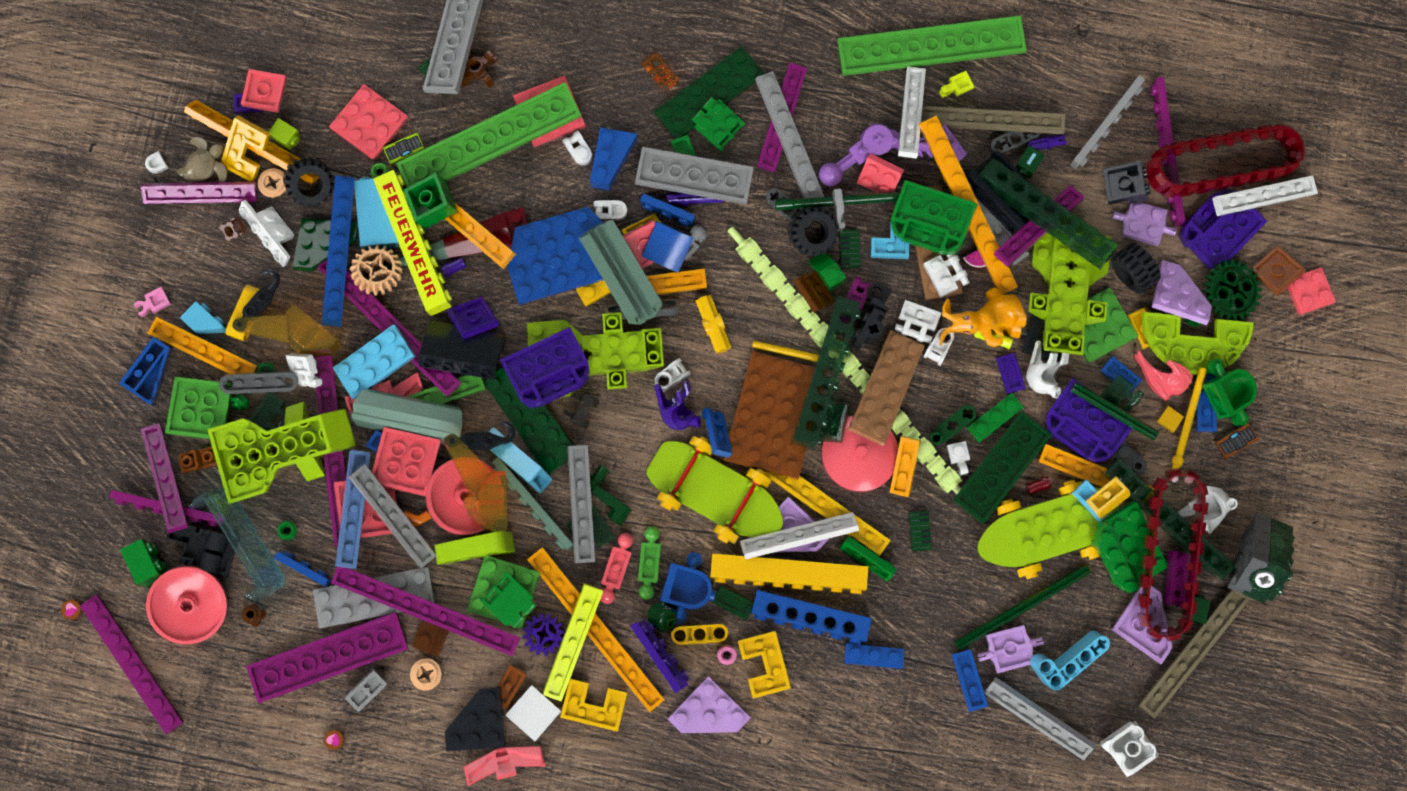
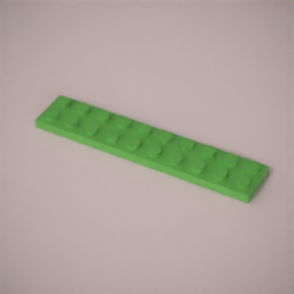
M1021 16L837 39L842 76L907 68V66L919 67L1023 54L1027 51Z
M566 82L413 154L396 164L407 188L434 173H438L448 181L582 116Z

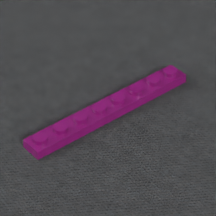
M1164 77L1156 78L1150 86V92L1154 96L1155 101L1153 103V112L1157 115L1156 130L1159 131L1160 135L1158 139L1159 149L1166 144L1170 145L1173 143ZM1175 154L1168 155L1167 159L1161 161L1162 167L1165 168V176L1171 182L1180 185ZM1179 195L1174 198L1166 197L1167 203H1170L1169 219L1173 221V227L1181 226L1185 222L1182 197Z
M96 594L80 605L164 733L169 734L182 725L184 721L100 596Z

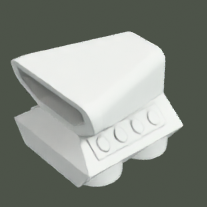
M1136 721L1126 723L1100 742L1102 748L1113 756L1127 777L1136 773L1159 755L1155 746L1149 741L1143 729Z

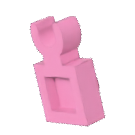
M162 287L144 295L146 301L134 303L136 308L143 306V310L138 313L141 317L146 316L150 309L153 313H156L172 305Z

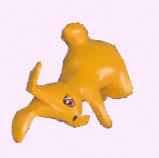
M994 287L985 293L989 301L980 310L951 314L950 300L946 299L942 307V316L952 321L953 325L943 330L939 345L942 346L946 336L950 333L959 332L971 335L977 333V331L983 336L987 345L991 347L1002 345L1003 338L993 337L992 329L999 336H1003V330H1006L1009 336L1018 339L1021 334V327H1025L1027 320L1021 302L1016 295H1002V292Z

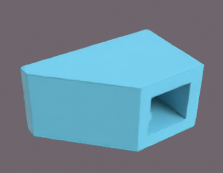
M195 301L180 317L197 334L226 333V328L223 326L225 322L219 316L214 318L210 314L212 310L204 303L200 305Z

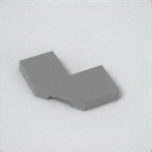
M834 189L832 191L835 208L833 216L837 220L835 223L839 225L837 231L845 228L843 217L845 213L842 189Z

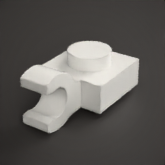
M966 441L947 445L950 464H957L959 477L967 475L969 472L965 462L970 461Z

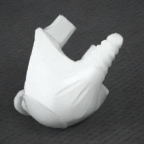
M1036 341L1026 379L1030 388L1035 392L1050 394L1053 398L1057 399L1061 394V388L1057 387L1058 383L1055 381L1054 375L1061 366L1068 364L1069 354L1062 353L1060 362H1057L1058 353H1050L1047 363H1043L1041 361L1042 342Z
M1207 486L1209 495H1206V502L1209 503L1208 514L1204 515L1203 522H1206V531H1208V534H1211L1227 513L1237 507L1238 503L1236 499L1230 498L1221 488ZM1195 494L1193 500L1187 502L1188 505L1177 512L1179 517L1195 515L1196 511L1193 510V504L1197 503V494Z

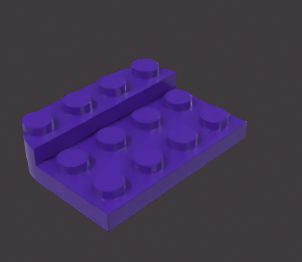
M1223 189L1210 195L1185 221L1178 236L1183 246L1189 248L1208 269L1214 268V265L1220 264L1221 261L1231 260L1267 222L1255 208L1217 216L1212 198L1238 192L1237 190Z
M570 327L500 360L519 400L528 408L544 406L581 388L589 380L588 360Z
M1072 378L1048 411L1045 418V427L1055 439L1082 458L1092 463L1100 464L1115 454L1133 428L1072 393L1071 390L1075 383L1081 384Z
M645 619L640 623L635 622L630 627L675 694L688 686L687 681L690 679L684 670L681 672L676 667L678 661L673 654L668 655L665 650L668 646L661 637L657 639L654 634L657 631L650 622L647 623Z

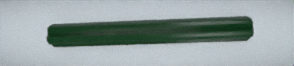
M1075 383L1071 392L1149 439L1155 440L1159 434L1157 429L1081 384Z

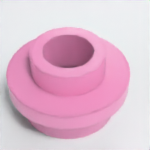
M724 645L719 648L717 658L722 664L729 665L736 660L737 653L732 646ZM725 651L730 652V658L725 659L723 653Z

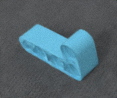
M1090 631L1054 662L1039 653L1031 658L1030 665L1046 686L1057 691L1062 689L1105 653L1110 646V641L1101 633Z

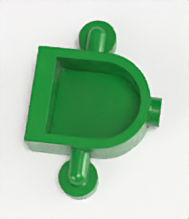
M1219 359L1208 361L1206 369L1209 374L1215 375V377L1204 383L1202 387L1217 418L1231 417V421L1235 426L1246 425L1249 417L1244 408L1251 405L1257 395V385L1254 376L1243 369L1226 372L1222 361Z

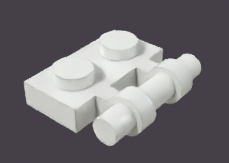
M955 254L947 255L948 260L946 261L939 255L923 264L940 298L958 290L955 282L960 280L963 286L970 283L966 270L962 269L959 263L960 259ZM952 265L956 275L952 276L947 267Z
M905 300L898 318L905 321L904 326L896 324L894 331L901 333L905 337L916 338L921 343L923 341L931 343L932 336L927 335L926 332L927 329L935 331L941 312ZM914 324L922 328L918 332L910 329V325Z
M290 353L285 355L290 371L297 376L300 386L316 388L322 385V380L314 375L318 372L316 360L312 354Z

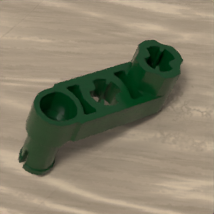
M965 405L937 426L929 436L931 443L940 445L970 424L977 415L975 407ZM972 409L973 413L971 415H973V417L965 418L963 416V414L965 413L963 412V410ZM950 420L952 422L956 421L958 429L955 431L954 429L949 430L947 427L949 424L947 423ZM934 435H940V441H935L933 439Z
M600 464L590 478L591 494L612 509L607 517L619 526H622L632 510L601 488V482L610 471Z

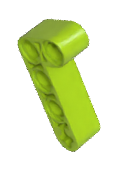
M506 531L434 545L437 565L450 564L493 554L502 555L515 552L513 533Z

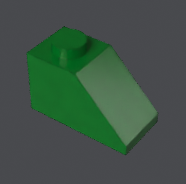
M827 253L819 254V256H815L808 261L829 292L845 283V275Z

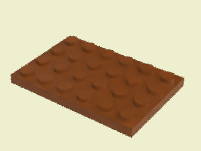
M752 351L729 436L732 454L728 458L724 457L723 460L798 480L826 371Z

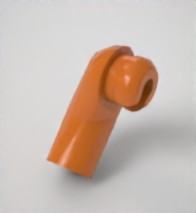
M427 510L419 515L412 514L410 511L403 512L414 527H418L432 518Z

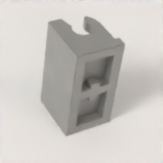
M373 668L345 695V699L359 712L387 685L386 680Z

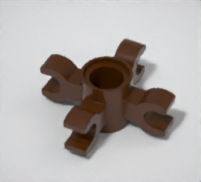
M491 49L482 58L472 57L469 54L467 60L468 70L464 72L461 83L463 87H466L473 78L475 80H482L488 88L495 84L487 70L489 65L494 64L498 60Z

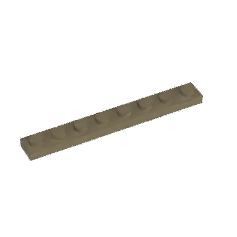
M922 106L921 123L937 115L941 126L946 124L948 128L1064 134L1065 114Z
M1230 589L1207 618L1206 624H1202L1138 704L1139 708L1151 718H1156L1251 599L1246 593L1243 592L1241 594Z

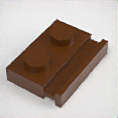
M815 270L793 281L814 313L835 302Z
M422 620L411 647L439 657L449 630Z

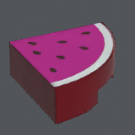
M978 250L962 258V261L967 266L975 269L986 268Z

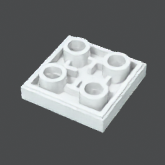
M531 685L505 716L531 739L536 741L561 713V710Z

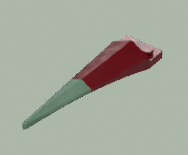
M523 207L502 212L480 222L484 228L510 250L512 248L515 227L529 224ZM461 232L431 244L432 250L429 251L431 257L434 256L436 260L484 253ZM405 257L398 260L401 261L402 266H407ZM390 264L384 265L388 269L392 268Z

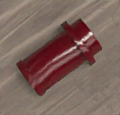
M1041 476V479L1026 484V489L1030 496L1045 489L1049 490L1052 487L1048 476Z

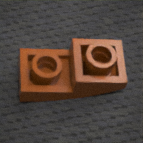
M212 446L178 454L181 473H189L217 466Z

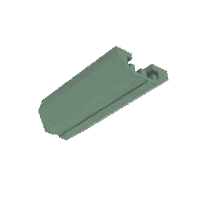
M609 220L601 223L579 237L580 242L628 323L641 325L648 319L655 317L662 306V302L614 221Z
M372 389L362 390L353 402L351 419L359 427L383 431V428L387 427L439 439L441 444H444L445 437L450 434L461 437L462 410L459 407Z

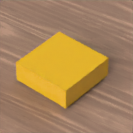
M1167 406L1157 420V423L1173 433L1184 416Z

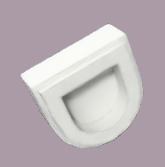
M160 151L151 154L145 161L146 168L151 173L158 174L169 169Z

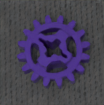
M540 613L538 619L532 616L533 622L526 621L529 627L523 628V631L527 632L526 635L522 636L523 639H527L524 645L531 646L530 652L537 650L536 655L538 656L541 652L548 656V651L554 654V648H560L558 643L563 640L560 636L565 631L559 629L563 625L562 623L556 624L558 619L556 617L551 620L550 614H547L546 618H544L543 614ZM543 622L539 628H533L537 623ZM550 624L555 627L557 634L551 632ZM546 629V633L549 634L548 638L544 637L541 640L539 632H543ZM531 635L537 639V646L532 642ZM555 641L551 646L544 648L547 642Z

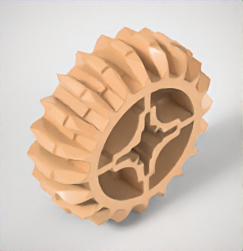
M369 245L368 251L361 250L362 255L356 253L357 260H352L353 266L350 267V271L352 272L351 278L355 280V286H359L361 291L366 289L368 295L373 291L376 296L378 291H381L384 295L386 289L391 292V286L397 287V281H401L400 274L403 273V270L400 268L402 263L398 261L399 256L397 254L394 255L392 249L387 252V247L385 246L381 250L378 245H376L375 249H372ZM383 261H386L391 265L392 271L388 270V268L384 266ZM361 270L369 274V280L362 276Z

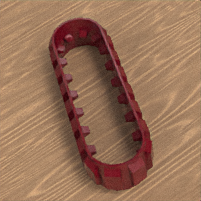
M1269 124L1260 126L1257 129L1247 128L1239 133L1237 131L1226 132L1222 136L1214 134L1207 136L1205 139L1198 137L1190 139L1188 142L1185 140L1176 141L1170 145H1164L1151 155L1152 159L1147 162L1146 167L1147 179L1154 191L1170 198H1174L1177 195L1180 197L1191 196L1195 192L1197 194L1207 193L1212 189L1215 191L1223 190L1229 186L1234 188L1243 186L1246 183H1260L1264 179L1266 181L1276 180L1281 176L1285 177L1300 167V161L1304 160L1305 154L1304 142L1298 132L1289 126L1277 124L1274 127ZM1260 138L1261 140L1268 138L1278 140L1284 145L1288 153V161L1283 163V167L1270 166L1267 170L1259 171V169H1254L1251 173L1242 174L1238 172L1234 176L1225 177L1222 175L1218 176V179L1207 180L1206 178L1192 184L1184 182L1183 185L1171 182L1165 176L1161 161L1167 159L1168 155L1175 154V156H1179L1189 151L1195 153L1205 148L1212 150L1216 149V146H1233L1234 143L1238 142L1250 143L1251 140Z
M1179 468L1165 471V476L1156 478L1152 486L1154 494L1149 497L1148 507L1152 511L1151 515H1147L1146 527L1150 529L1149 535H1145L1144 541L1147 554H1143L1142 567L1145 568V572L1140 575L1139 586L1143 587L1142 593H1138L1137 605L1140 607L1141 612L1137 613L1140 625L1148 627L1146 632L1158 640H1161L1162 637H1165L1168 641L1180 639L1181 634L1185 631L1189 632L1194 623L1192 615L1196 614L1197 601L1194 600L1195 594L1199 593L1200 582L1197 581V574H1201L1202 562L1199 561V554H1203L1204 542L1201 541V536L1205 535L1206 522H1203L1204 515L1208 514L1209 503L1206 502V495H1209L1206 483L1200 482L1198 480L1199 475L1188 469H1185L1183 473H1181ZM1178 476H1185L1184 482L1190 484L1193 481L1195 485L1193 492L1197 494V503L1193 504V510L1196 511L1195 521L1191 524L1193 538L1192 543H1189L1188 547L1191 550L1190 563L1186 565L1189 573L1188 582L1184 583V589H1187L1185 602H1182L1184 615L1183 618H1179L1177 622L1179 625L1176 628L1171 626L1167 627V631L1160 632L1161 626L1156 624L1152 628L1149 623L1153 618L1151 614H1148V607L1152 605L1153 599L1150 598L1151 585L1155 583V579L1152 578L1153 566L1157 565V559H1154L1155 546H1159V540L1156 537L1158 526H1161L1162 520H1159L1160 507H1163L1164 500H1161V494L1163 490H1167L1168 485L1166 483L1170 479L1172 482L1179 481Z

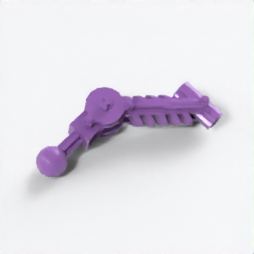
M871 124L870 127L861 133L860 140L847 150L849 152L847 156L836 164L826 163L820 168V181L826 186H835L841 181L842 173L855 163L858 165L862 164L867 160L870 153L873 155L887 154L891 148L898 152L900 134L885 125ZM944 124L942 128L958 161H960L967 153L946 124ZM920 132L918 155L923 157V151L928 157L933 158L931 150L922 132Z

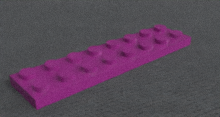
M394 612L247 665L246 668L257 702L260 704L409 650L398 614Z

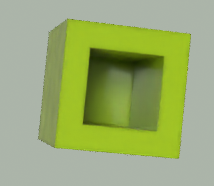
M279 118L269 130V133H271L270 137L289 150L300 141L301 135L298 130Z

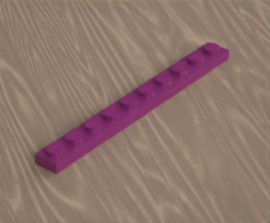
M327 260L318 265V269L325 276ZM346 270L344 295L381 332H384L393 324L397 325L416 355L411 362L448 398L461 386V383L450 372L420 367L419 352L422 344L371 293L368 295L366 289L361 291L359 286H355V280L351 278V274Z
M332 355L313 357L316 360L318 372L314 375L322 380V385L316 387L319 415L338 411ZM343 450L324 455L334 547H338L340 532L334 482L346 481Z
M337 567L331 581L332 584L511 656L514 655L520 641V637L348 568Z

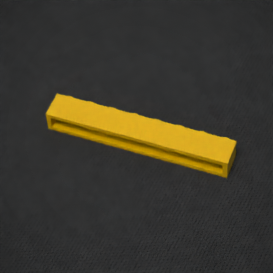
M712 554L710 579H714L716 583H726V580H734L733 584L745 585L746 581L753 582L754 586H765V583H771L772 587L776 588L792 585V589L803 590L804 586L811 587L813 591H823V588H831V592L842 593V590H850L851 594H862V591L867 590L868 566L760 557L745 560L744 556Z

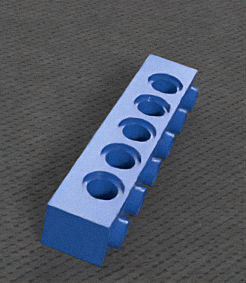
M759 590L756 591L751 614L755 615L754 619L766 621V618L774 620V624L785 626V623L793 624L792 628L804 631L805 627L812 629L811 633L823 635V632L831 634V638L842 640V637L849 638L851 643L861 645V642L867 641L872 618ZM774 603L777 605L778 612L776 614H770L767 611L769 604ZM787 609H795L797 611L796 618H788L786 615ZM807 613H813L816 616L815 623L810 624L805 620ZM826 618L834 619L835 626L833 628L825 626L824 621ZM846 622L853 624L854 630L852 633L845 632L843 626Z

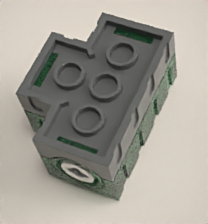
M1256 512L1240 537L1238 552L1229 564L1227 588L1241 594L1243 593V595L1265 603L1266 600L1273 602L1277 595L1280 596L1284 583L1286 581L1289 582L1293 575L1291 570L1294 562L1292 558L1294 552L1292 544L1295 539L1293 527Z

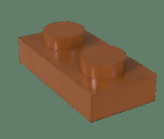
M509 665L498 686H501L502 705L505 709H508L527 677V674L512 665Z

